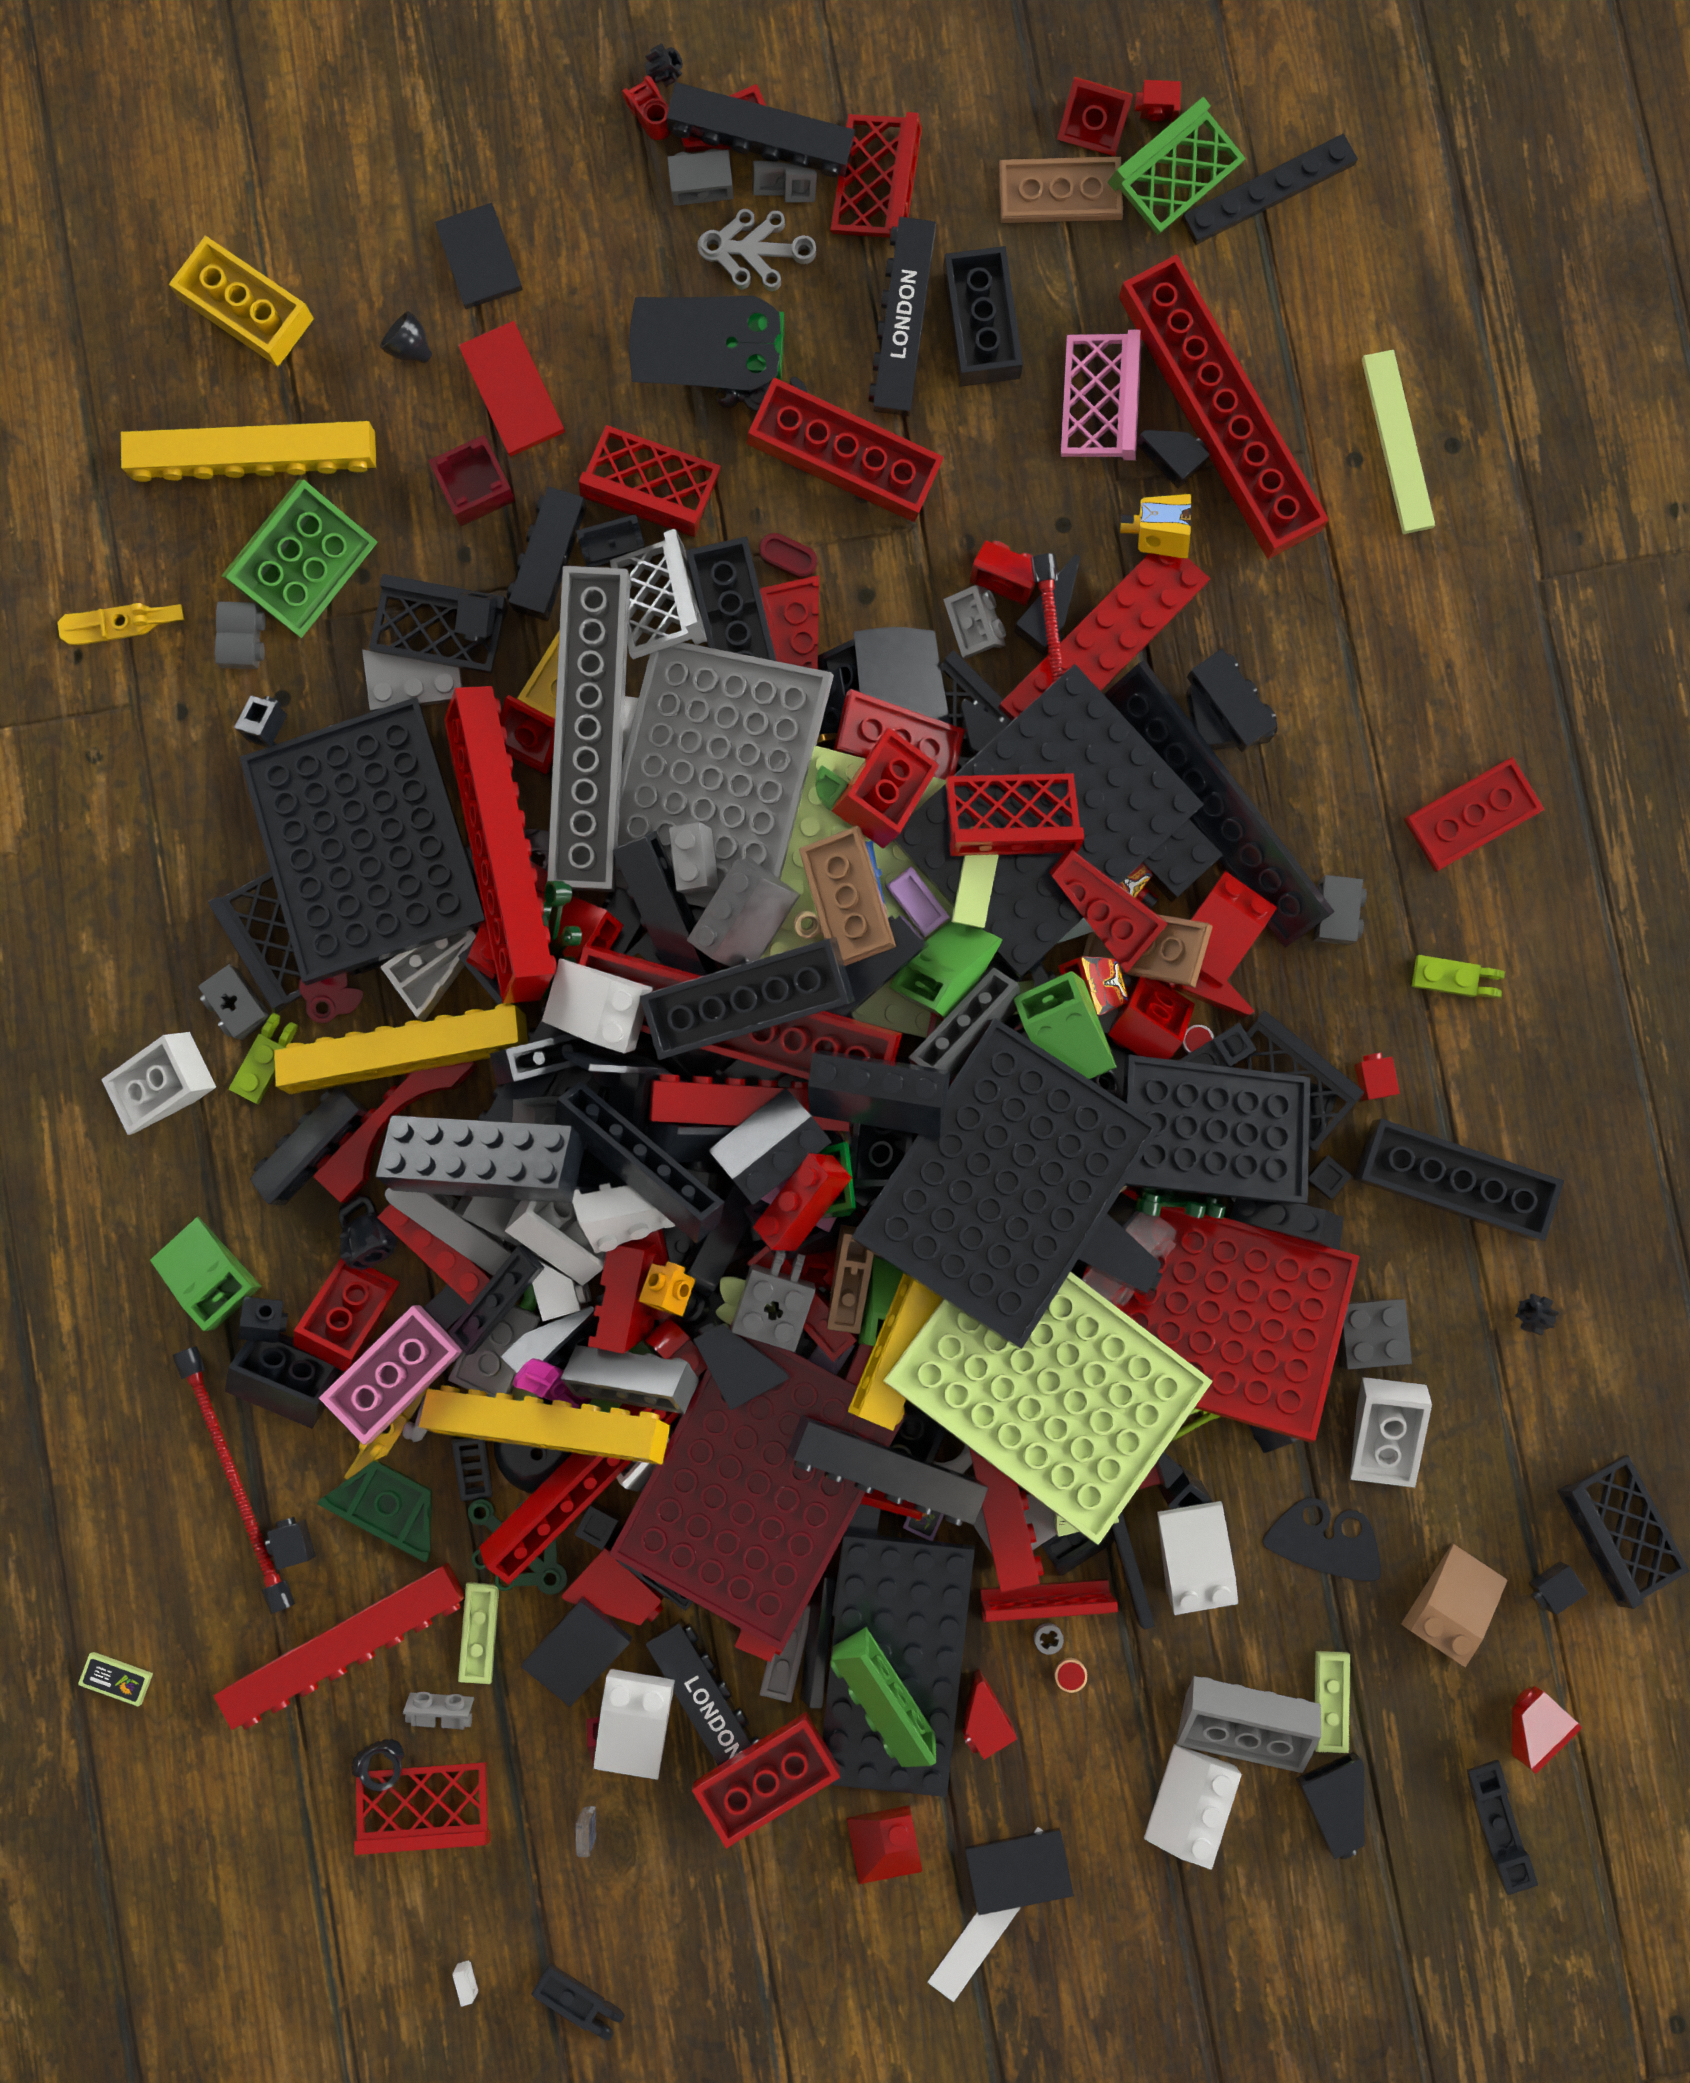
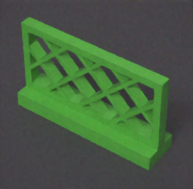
M1204 97L1119 167L1107 182L1114 191L1118 189L1122 191L1157 235L1246 160L1244 155L1210 115L1208 109L1211 105ZM1203 123L1212 133V142L1197 140L1198 128ZM1177 145L1191 146L1190 160L1176 158ZM1197 147L1211 149V163L1196 161ZM1217 150L1227 151L1234 161L1230 165L1217 164ZM1156 163L1170 164L1169 178L1154 176ZM1176 165L1190 167L1189 181L1175 179ZM1196 168L1210 170V182L1208 184L1195 182ZM1135 181L1148 182V196L1137 195L1130 185ZM1154 183L1169 185L1168 199L1153 197ZM1175 186L1189 188V200L1187 202L1174 200ZM1153 205L1168 207L1167 219L1162 223L1153 214Z

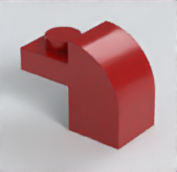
M669 1318L643 1340L644 1345L659 1358L669 1360L680 1358L687 1361L697 1377L708 1368L699 1349L693 1344L690 1337Z

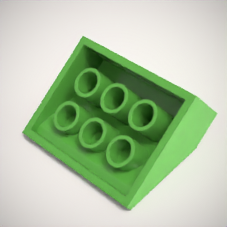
M297 480L221 577L302 638L378 542L305 480Z

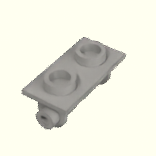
M410 1692L403 1714H406L405 1722L411 1723V1726L435 1727L436 1717H441V1728L464 1730L465 1727H471L472 1714H470L474 1697L459 1694L439 1695L428 1692Z

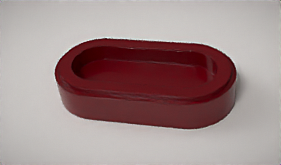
M779 533L767 534L760 541V557L766 564L798 579L811 577L816 572L818 560L811 548Z

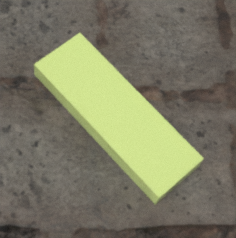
M998 855L964 856L951 920L952 923L981 929L985 927Z
M466 1583L458 1682L492 1683L499 1589L495 1584Z
M1316 1651L1315 1703L1321 1704V1739L1315 1748L1316 1752L1349 1753L1350 1654L1348 1652Z

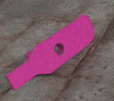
M530 1359L514 1377L513 1385L516 1388L525 1389L551 1401L569 1402L572 1404V1408L579 1409L582 1404H589L593 1399L573 1395L561 1380L564 1370L540 1359Z

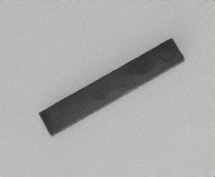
M1343 133L1184 213L1181 220L1195 245H1198L1356 165L1358 158Z

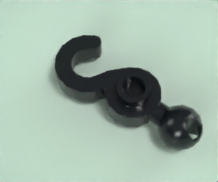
M797 377L790 379V385L807 392L806 386ZM766 383L753 390L718 388L715 394L716 401L723 408H732L738 402H744L748 409L758 412L770 384ZM722 393L725 398L719 399L717 394Z

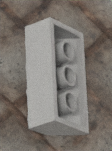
M1193 1676L1185 1695L1176 1745L1303 1773L1321 1739V1704L1309 1702L1302 1698L1295 1699L1277 1695L1270 1691L1264 1692L1250 1689L1239 1684L1232 1685L1214 1681L1207 1677Z

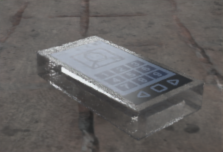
M596 1806L584 1807L576 1822V1855L578 1857H589L596 1842Z

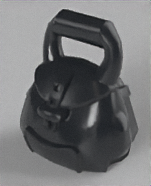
M359 1193L340 1206L338 1215L342 1228V1233L339 1237L341 1239L340 1257L348 1267L357 1268L359 1271L373 1268L394 1254L397 1246L396 1235L377 1218L380 1214L377 1213L374 1202L369 1196ZM366 1205V1213L349 1223L347 1217Z

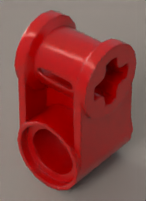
M647 75L643 77L644 81L630 90L625 88L621 92L628 108L637 117L647 135L654 140H663L672 132L668 131L666 117L669 107L660 95L652 78ZM655 118H663L658 122L652 121Z

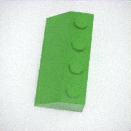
M867 1627L834 1645L832 1660L830 1661L831 1667L839 1679L844 1677L849 1685L848 1692L853 1702L857 1706L861 1704L866 1711L865 1717L870 1728L874 1732L879 1731L883 1737V1746L891 1759L896 1757L902 1767L931 1766L935 1764V1732Z

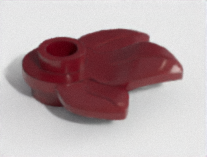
M346 972L307 986L302 983L301 979L299 982L300 994L307 1001L306 1012L310 1019L317 1023H328L337 1014L351 1013L360 1004L363 997L362 990L347 987ZM319 1002H325L328 1005V1010L320 1012L317 1010L316 1005Z

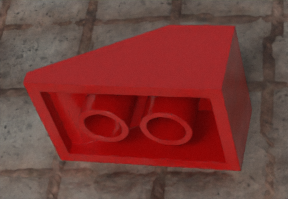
M888 727L841 794L832 812L852 827L859 826L863 835L884 849L900 834L940 765Z
M1226 871L1211 888L1190 919L1213 926L1200 974L1220 988L1225 984L1277 909L1272 903Z
M1138 977L1128 994V1002L1121 1006L1112 1022L1108 1035L1112 1037L1118 1046L1128 1048L1138 1056L1170 1060L1183 1043L1195 1004L1174 989L1168 988L1162 981Z
M340 1258L295 1328L293 1346L346 1372L366 1350L400 1282L373 1268L361 1271L357 1268H350Z

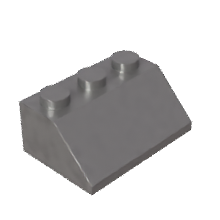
M751 858L738 859L732 865L687 941L711 959L730 967H736L745 958L750 962L759 960L801 894Z

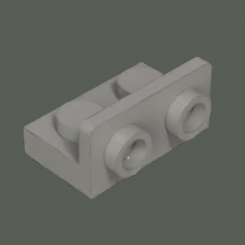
M975 585L943 599L963 658L972 657L993 647L1002 648L1006 646L1003 638L1006 636V631L1002 622L997 619L994 610L996 608V600L990 590Z

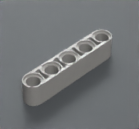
M390 1188L385 1191V1197L391 1205L492 1276L496 1274L517 1248L516 1245L457 1214L454 1210L459 1200L452 1195L392 1191Z

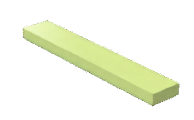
M1394 350L1364 355L1362 364L1402 534L1432 529L1435 526V521Z

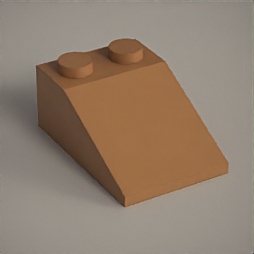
M1452 1543L1401 1625L1466 1668L1486 1634L1508 1580Z

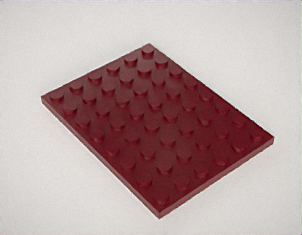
M745 1337L789 1371L792 1378L730 1410L709 1368H707L690 1400L685 1414L681 1417L666 1446L663 1464L655 1466L609 1555L783 1651L866 1493L854 1487V1481L844 1478L843 1482L840 1483L825 1477V1471L814 1467L813 1471L810 1472L794 1465L795 1460L787 1453L801 1415L890 1447L907 1413L904 1412L902 1420L899 1424L895 1425L893 1431L849 1413L848 1409L858 1386L793 1351Z

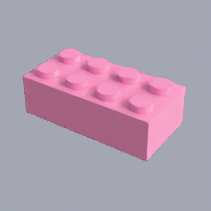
M414 1305L332 1384L319 1399L365 1445L373 1442L464 1351L420 1305Z

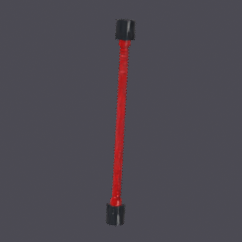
M1046 553L1032 556L1030 559L1034 583L1039 584V591L1043 593L1041 596L1043 597L1042 604L1044 605L1043 612L1045 613L1044 620L1046 621V637L1051 677L1054 683L1063 675L1062 661H1060L1062 657H1060L1061 653H1059L1061 649H1059L1060 645H1058L1060 641H1058L1059 637H1057L1059 633H1057L1058 629H1056L1058 625H1056L1055 601H1053L1055 599L1053 597L1054 582L1058 581L1056 554Z
M194 1346L172 1355L181 1379H187L188 1384L195 1391V1398H198V1406H201L200 1410H202L203 1418L205 1417V1424L208 1425V1432L211 1433L210 1437H212L211 1440L215 1444L214 1448H217L216 1452L220 1456L219 1460H221V1466L224 1467V1474L227 1475V1482L230 1483V1490H233V1498H236L235 1502L239 1506L238 1510H240V1516L243 1517V1524L246 1525L245 1529H248L246 1532L249 1533V1540L253 1544L252 1548H255L254 1552L258 1556L257 1560H259L258 1563L262 1568V1574L265 1575V1580L263 1581L266 1588L262 1589V1593L270 1614L276 1613L294 1605V1598L287 1580L281 1581L279 1574L274 1572V1565L271 1564V1557L267 1553V1549H265V1541H262L263 1537H261L260 1529L258 1530V1523L255 1522V1515L252 1514V1507L249 1506V1499H246L247 1495L243 1491V1484L240 1483L239 1473L236 1472L237 1468H234L236 1465L233 1464V1457H230L231 1453L227 1449V1442L224 1441L225 1437H223L224 1434L220 1430L221 1426H218L220 1423L217 1422L218 1418H215L217 1415L214 1414V1408L211 1407L212 1403L208 1399L209 1395H207L208 1392L204 1388L205 1384H202L204 1382L202 1371L206 1370L198 1347Z

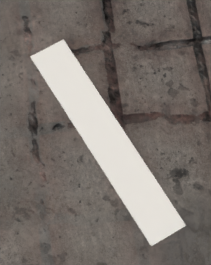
M1039 1827L1035 1830V1832L1043 1831ZM1021 1907L979 1916L977 1912L931 1976L928 1983L954 2002Z

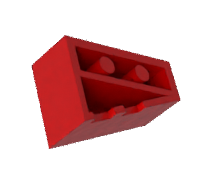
M630 1240L606 1252L600 1285L605 1286L602 1306L596 1305L594 1316H599L600 1318L596 1336L589 1337L588 1347L624 1354L651 1334L654 1327V1316L650 1315V1306L640 1302L639 1298L651 1265H659V1255L655 1253L656 1243Z

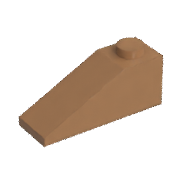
M841 1225L834 1262L827 1329L860 1334L874 1253L851 1239L858 1227Z

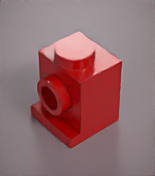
M1144 80L1142 91L1136 92L1135 112H1140V118L1153 122L1168 119L1170 124L1178 118L1180 112L1181 81Z

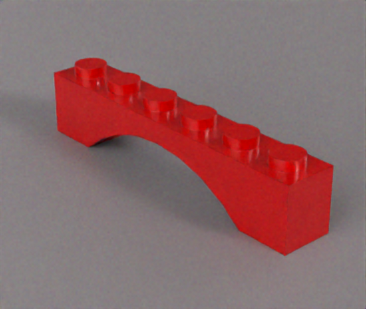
M471 1061L405 1073L407 1079L399 1087L394 1085L383 1096L385 1102L377 1110L372 1108L361 1119L363 1125L355 1133L350 1131L338 1143L340 1149L333 1156L328 1154L316 1166L318 1171L313 1177L340 1203H346L351 1200L369 1181L370 1167L375 1148L384 1130L388 1127L391 1116H397L407 1106L424 1096L443 1090L457 1089L478 1065Z

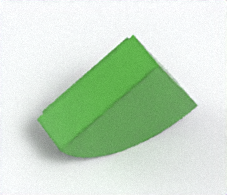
M821 765L816 776V792L821 803L830 811L849 783Z

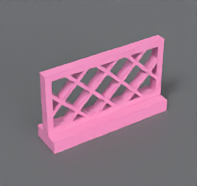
M1128 330V334L1067 335L1061 457H1123V460H1136L1142 348L1141 330ZM1074 344H1087L1093 351L1081 362L1073 354ZM1109 344H1122L1121 354L1113 361L1102 352ZM1098 355L1108 366L1095 377L1085 366ZM1074 362L1077 366L1072 370V365ZM1120 362L1121 371L1116 367ZM1082 370L1092 381L1079 392L1072 385V378ZM1113 370L1120 377V383L1109 391L1100 381ZM1097 385L1106 396L1093 406L1084 395ZM1071 391L1075 394V396L1072 399ZM1118 392H1119V400L1115 397V395H1116ZM1111 399L1119 408V411L1108 421L1099 410ZM1081 400L1090 411L1077 421L1070 414V408ZM1095 415L1104 426L1092 436L1082 425ZM1071 421L1074 426L1069 429V422ZM1117 421L1118 430L1113 426ZM1077 430L1088 439L1080 448H1068L1069 437ZM1110 430L1117 437V447L1103 448L1097 440L1106 431Z

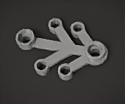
M749 209L740 210L736 218L720 232L709 230L700 236L698 251L701 257L710 262L718 261L732 276L733 285L740 290L749 287L751 283L750 273L747 269L740 268L729 254L741 255L763 279V286L768 291H776L780 288L781 276L778 271L771 269L760 256L794 258L800 264L811 263L816 257V244L809 236H799L792 244L761 242L772 232L779 233L784 229L785 218L780 211L770 212L766 220L742 241L731 239L740 230L749 231L754 227V214ZM742 217H749L751 219L748 223L740 221ZM777 218L781 220V223L773 225L770 221ZM716 244L718 249L711 251L708 249V246ZM806 249L810 253L807 256H801L799 251ZM739 275H744L747 277V279L744 282H738L736 280V278ZM769 277L777 279L774 284H769L766 280Z

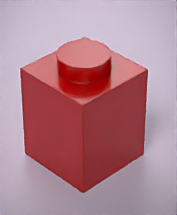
M1382 1052L1364 1055V1062L1354 1064L1358 1086L1365 1091L1361 1101L1400 1094L1393 1057L1383 1058Z

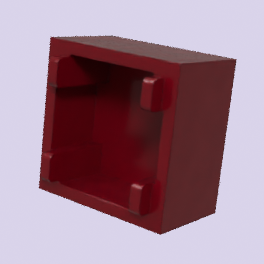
M485 434L428 460L460 527L516 501Z

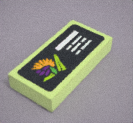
M92 1652L88 1656L78 1685L135 1706H140L144 1700L153 1673Z

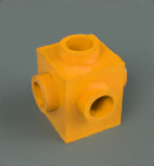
M666 1262L665 1267L652 1264L639 1301L659 1311L683 1316L696 1279L684 1274L685 1268L675 1263Z

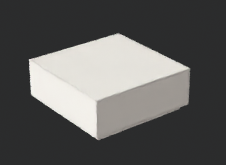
M468 1960L458 1963L452 1974L461 2007L472 2004L478 1993L472 1965Z

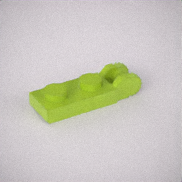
M1417 955L1412 987L1468 997L1501 998V990L1493 987H1478L1479 976L1493 980L1504 979L1505 971L1481 968V965Z
M275 1013L270 1015L262 1028L261 1034H258L229 1087V1090L255 1104L261 1102L275 1077L274 1050L286 1048V1045L292 1041L298 1027L290 1022L284 1028L278 1043L271 1040L280 1021V1016Z

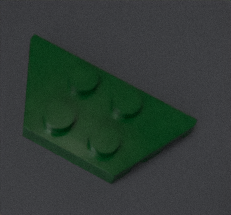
M377 1459L321 1498L317 1505L425 1563L430 1558L432 1489Z

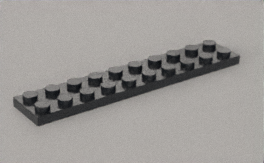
M1145 661L1138 663L1104 694L1204 804L1189 819L1223 854L1218 860L1227 872L1277 907L1267 925L1285 948L1335 912Z

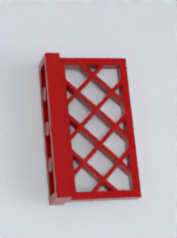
M906 112V117L848 114V128L854 129L855 125H867L872 132L860 141L854 136L855 145L852 147L850 158L861 151L867 161L856 170L848 163L845 177L839 176L830 230L832 234L890 238L892 226L898 227L899 217L909 218L922 134L919 114ZM889 127H900L899 136L890 143L881 135ZM877 137L885 147L871 157L864 147ZM890 152L895 158V164L884 172L877 162ZM873 166L880 176L867 186L860 178V175ZM856 179L863 190L849 199L844 193L845 187ZM883 182H886L891 188L890 194L879 201L872 191ZM869 195L876 205L862 215L855 205ZM849 209H852L859 217L851 225L840 224L841 216ZM881 210L886 216L885 227H872L867 220Z
M606 425L586 472H582L579 479L580 496L630 515L636 514L641 519L696 537L699 530V522L720 474L721 465ZM609 437L621 440L625 448L610 454L606 444ZM646 449L651 451L654 458L639 464L634 452ZM629 455L634 466L619 472L613 460ZM671 459L679 461L682 469L667 474L662 463ZM608 462L614 474L605 478L594 475L598 466ZM658 465L663 476L647 482L643 470ZM700 469L711 472L709 480L696 484L691 474ZM638 473L643 484L634 488L626 486L622 478ZM686 475L692 487L676 492L671 481ZM667 483L672 495L664 498L654 496L651 489ZM695 493L699 500L697 509L693 510L683 506L680 499Z
M1074 773L946 777L951 831V856L1065 853L1069 847L1078 853L1084 841L1083 827H1080ZM1029 784L1038 793L1028 801L1016 791L1020 785ZM1052 784H1066L1067 795L1062 800H1059L1047 790ZM989 785H998L1007 793L997 802L985 790ZM954 786H967L975 794L965 803L955 795ZM1042 795L1056 806L1048 815H1045L1033 805ZM1010 796L1024 806L1016 816L1002 806ZM978 797L992 807L984 817L970 807ZM1029 810L1042 822L1037 827H1027L1019 819ZM1061 810L1070 817L1071 826L1060 827L1051 818ZM997 811L1010 823L1005 828H996L987 820ZM964 812L978 822L973 829H959L958 818Z
M766 1246L747 1264L750 1267L751 1264H756L771 1269L774 1256L768 1246ZM790 1259L784 1260L779 1272L787 1275L791 1274L793 1263ZM800 1273L799 1278H800V1279H803V1280H807V1279L804 1277V1275H803L802 1273ZM815 1288L816 1290L803 1328L831 1361L834 1362L859 1339V1334L827 1329L830 1301L819 1288Z
M1108 1579L1040 1583L1001 1592L999 1586L980 1588L983 1622L1118 1612L1117 1601L1109 1591Z
M487 1762L402 1768L400 1777L402 1775H409L418 1784L407 1798L392 1786L383 1790L373 1801L365 1793V1785L360 1780V1777H356L357 1840L354 1841L355 1855L482 1846L491 1843V1832L488 1827ZM394 1769L368 1772L371 1778L376 1777L381 1783H386L388 1781L384 1777L393 1776ZM479 1770V1785L470 1794L458 1780L466 1771ZM460 1771L455 1778L448 1773ZM434 1773H442L450 1781L449 1785L439 1796L425 1784ZM416 1774L427 1775L424 1777L423 1780H421ZM453 1785L467 1797L456 1811L452 1810L442 1800ZM421 1788L435 1800L423 1814L409 1802ZM389 1790L402 1802L391 1817L378 1805V1802ZM478 1791L480 1802L474 1797L478 1793ZM365 1801L370 1804V1806L366 1810ZM470 1801L480 1809V1824H467L459 1816V1813ZM437 1804L441 1805L451 1815L449 1820L441 1827H435L426 1818ZM405 1806L419 1818L410 1829H403L394 1821ZM374 1808L386 1822L378 1831L365 1832V1817ZM454 1819L460 1824L449 1826ZM421 1822L428 1826V1828L417 1827L421 1824ZM389 1825L396 1829L384 1831Z

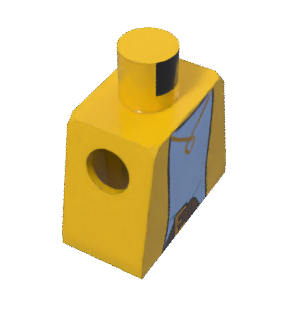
M1191 494L1146 497L1141 500L1140 515L1121 514L1120 533L1139 534L1138 549L1141 552L1188 558L1191 528Z

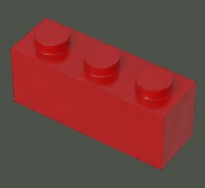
M809 1153L753 1228L771 1250L796 1251L852 1177L833 1155Z

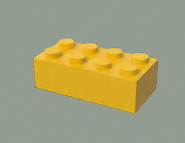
M206 235L169 283V286L179 300L277 367H279L314 320L304 302Z

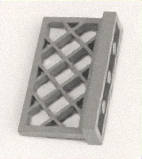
M676 529L664 532V541L610 560L611 568H622L630 564L636 565L630 573V588L633 585L641 588V590L634 599L630 598L628 649L632 659L692 639L695 645L707 641L686 550ZM664 553V557L658 566L649 563L653 556ZM644 569L653 572L646 583L637 580ZM661 575L670 578L663 589L654 586ZM649 592L658 595L651 606L642 603ZM666 599L675 601L669 612L659 609ZM637 609L646 612L639 623L631 620ZM654 616L663 618V621L656 630L647 626ZM672 622L681 625V631L670 635L665 633ZM642 633L651 635L647 643L636 646V641Z

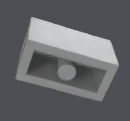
M700 822L670 827L669 833L676 890L688 896L717 891L719 884L712 828Z

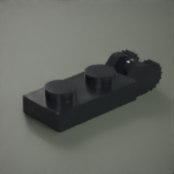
M549 1963L531 1993L534 1998L585 2031L588 2029L604 2040H610L614 2031L599 2019L594 2018L599 2011L606 2017L619 2023L625 2017L623 2011L613 2003L605 2001L604 1997L552 1963Z

